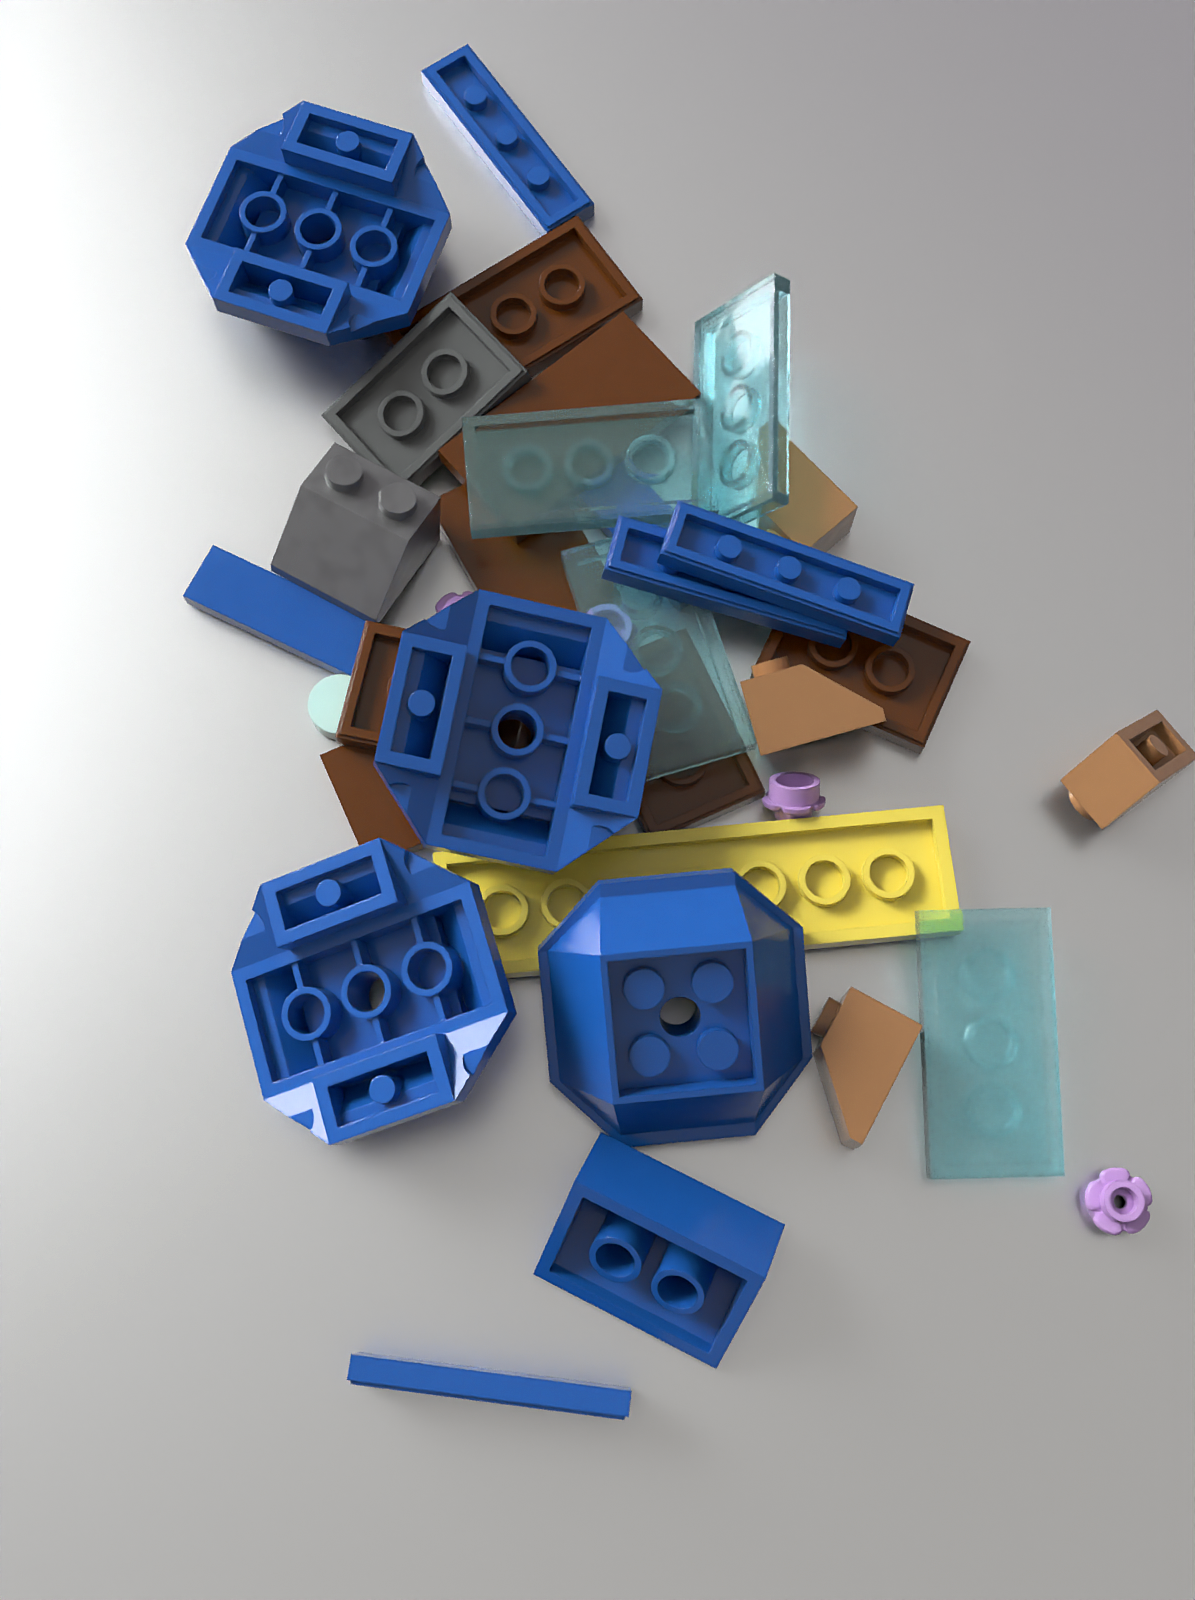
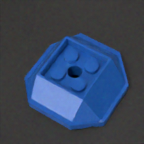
M303 100L284 112L282 120L257 129L232 145L185 243L217 311L327 346L353 340H366L377 334L411 326L452 229L450 212L425 163L423 153L414 134ZM325 240L328 241V242L323 243V244H318V243H320V242H322V241H325Z
M479 589L449 605L427 620L423 619L402 631L373 765L425 848L555 874L638 818L663 689L649 671L643 669L627 643L607 618ZM506 720L521 721L530 730L531 745L522 749L508 747L499 737L498 725Z
M382 838L374 839L260 884L252 907L255 914L242 938L231 974L264 1101L287 1117L310 1129L312 1134L328 1145H342L464 1102L517 1014L479 885ZM378 978H381L385 987L384 998L381 1004L376 1009H373L369 1000L370 988Z
M732 868L598 880L557 928H554L538 946L550 1083L610 1137L630 1147L756 1135L813 1057L803 927ZM675 997H686L696 1003L692 1017L681 1024H670L660 1017L664 1004Z

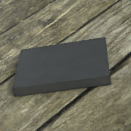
M450 292L321 416L356 454L420 486L443 464L439 458L438 450L531 381L532 377L514 356Z

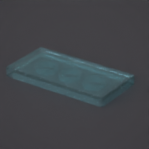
M773 273L697 320L694 330L693 384L701 392V400L693 408L691 505L744 524L789 504L790 280Z
M706 398L462 417L472 539L613 528L619 515L648 524L670 523L678 500L716 514L719 513Z
M670 521L655 526L668 529ZM612 537L561 551V562L577 611L607 618L627 643L643 669H647L663 689L645 781L755 750L757 745L756 737L711 610L601 579Z
M1051 907L915 911L919 1022L923 1025L920 1031L926 1177L929 1179L1065 1176Z

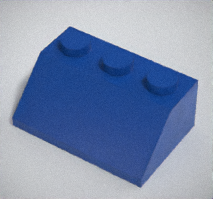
M601 1132L572 1185L533 1274L717 1369L767 1277L785 1224Z

